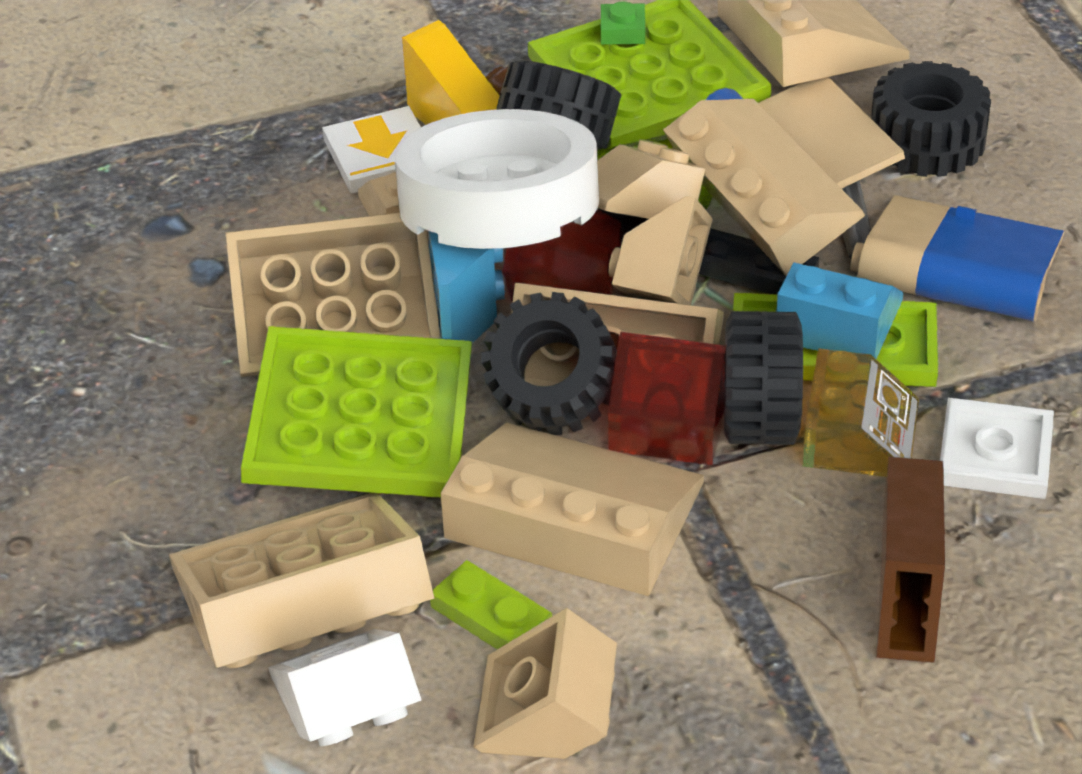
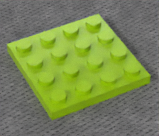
M657 0L645 4V44H601V19L528 42V57L533 62L561 67L596 78L610 84L621 93L622 96L607 146L609 151L619 144L634 146L639 144L640 139L648 141L666 135L663 129L698 102L706 100L716 90L723 88L733 89L744 99H754L757 103L771 97V83L690 0Z
M269 326L241 464V483L441 498V492L462 455L472 341Z

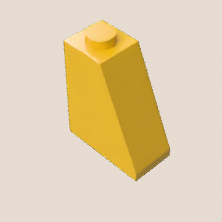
M437 20L402 37L407 104L414 116L425 125L459 114L496 110L500 97L443 22Z

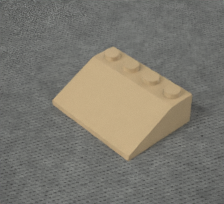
M717 0L718 16L783 87L909 59V50L856 0Z
M400 213L226 233L241 377L259 375L269 326L441 339L427 231L425 230L418 235L412 232L403 223Z
M506 422L462 456L441 492L444 538L649 596L704 483V475Z
M378 493L365 494L169 554L171 565L205 650L216 668L222 666L228 668L243 667L253 663L260 654L278 648L281 650L299 649L308 645L313 637L331 631L336 633L352 632L363 627L366 624V620L384 614L391 616L405 615L415 611L419 607V603L434 599L420 536Z

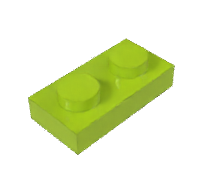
M468 560L464 561L433 589L434 599L430 600L431 608L495 649L501 648L552 617V612Z

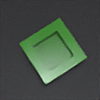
M622 1L614 4H601V44H645V3L632 4Z

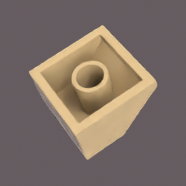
M641 139L639 140L638 148L619 144L597 161L598 208L604 211L650 219L684 196L694 197L698 200L705 168L689 163L690 154L669 149L664 144Z
M684 196L624 235L621 248L616 247L611 255L609 276L613 277L612 285L630 298L691 305L713 218L696 198Z
M565 608L489 654L473 747L481 753L566 759L606 737L610 723L609 712L612 684L615 677L614 666L617 643L573 611Z

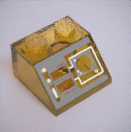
M818 348L805 424L802 466L886 477L888 457L912 458L919 398L871 354Z

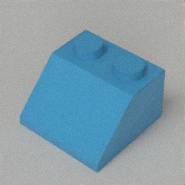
M428 231L429 253L441 339L472 341L473 343L494 324L493 321L497 317L496 300L505 299L502 270L495 271L494 263L503 262V248L479 249L445 245L439 243L437 233Z
M793 262L777 296V312L797 313L802 324L804 348L871 364L872 360L876 362L903 300V292L891 285Z

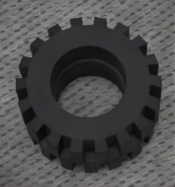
M522 60L509 63L496 110H533L572 119L592 132L596 139L598 152L607 149L622 95L610 84L596 78L553 65Z
M922 61L920 64L912 62L903 64V68L895 67L889 70L887 76H881L877 81V86L874 87L871 119L904 151L905 159L890 166H897L898 171L904 173H917V176L927 177V175H936L941 177L947 176L949 172L957 174L965 171V166L976 164L979 156H982L985 151L991 107L990 91L988 87L983 86V81L978 76H972L970 71L962 67H952V64L944 62L942 64L933 63V61Z
M540 292L531 294V303L524 306L518 299L510 304L513 313L506 317L500 312L493 321L498 328L497 332L487 331L484 343L489 351L481 352V364L487 371L483 375L488 387L503 410L518 425L525 423L527 428L537 431L546 428L552 435H562V426L569 425L573 432L584 429L581 420L589 416L594 423L601 417L599 405L604 403L610 406L615 397L611 387L619 386L621 375L617 369V366L621 365L619 354L606 325H604L600 315L593 308L588 310L585 302L575 296L569 303L564 293L552 292L551 299L545 300ZM562 342L571 344L579 349V359L575 369L562 382L551 386H536L525 381L526 365L530 357L541 347L551 343Z
M731 311L725 328V436L729 444L794 445L801 429L803 399V333L800 319L796 312Z

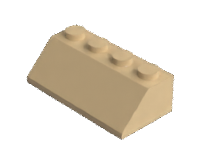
M754 99L701 100L663 129L674 150L690 154L689 163L705 168L702 185L785 276H787L793 262L805 263L865 216L863 210Z
M515 283L513 302L519 299L523 306L531 303V294L541 292L545 300H550L552 292L564 293L569 303L574 296L583 300L588 310L593 308L600 315L614 341L621 364L617 366L621 375L619 386L611 387L615 396L613 400L705 412L718 359L723 311L707 307ZM562 342L551 343L541 347L530 357L526 365L525 381L536 386H551L562 382L575 369L579 359V349L571 344Z

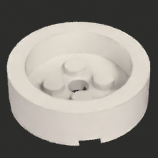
M520 109L486 110L459 114L432 122L415 130L400 142L395 151L400 217L405 226L417 235L425 230L437 233L438 241L441 244L479 249L509 248L535 244L559 237L560 226L573 220L574 223L584 224L593 216L599 205L596 139L588 128L564 116Z

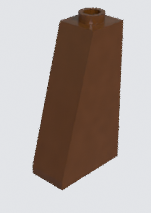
M888 457L883 510L876 658L935 663L945 572L943 461Z

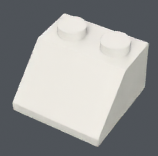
M373 629L268 667L271 678L299 736L310 742L317 739L319 746L331 745L353 736L351 726L373 719L375 726L399 720L408 715L406 706L421 701L400 634L397 632Z

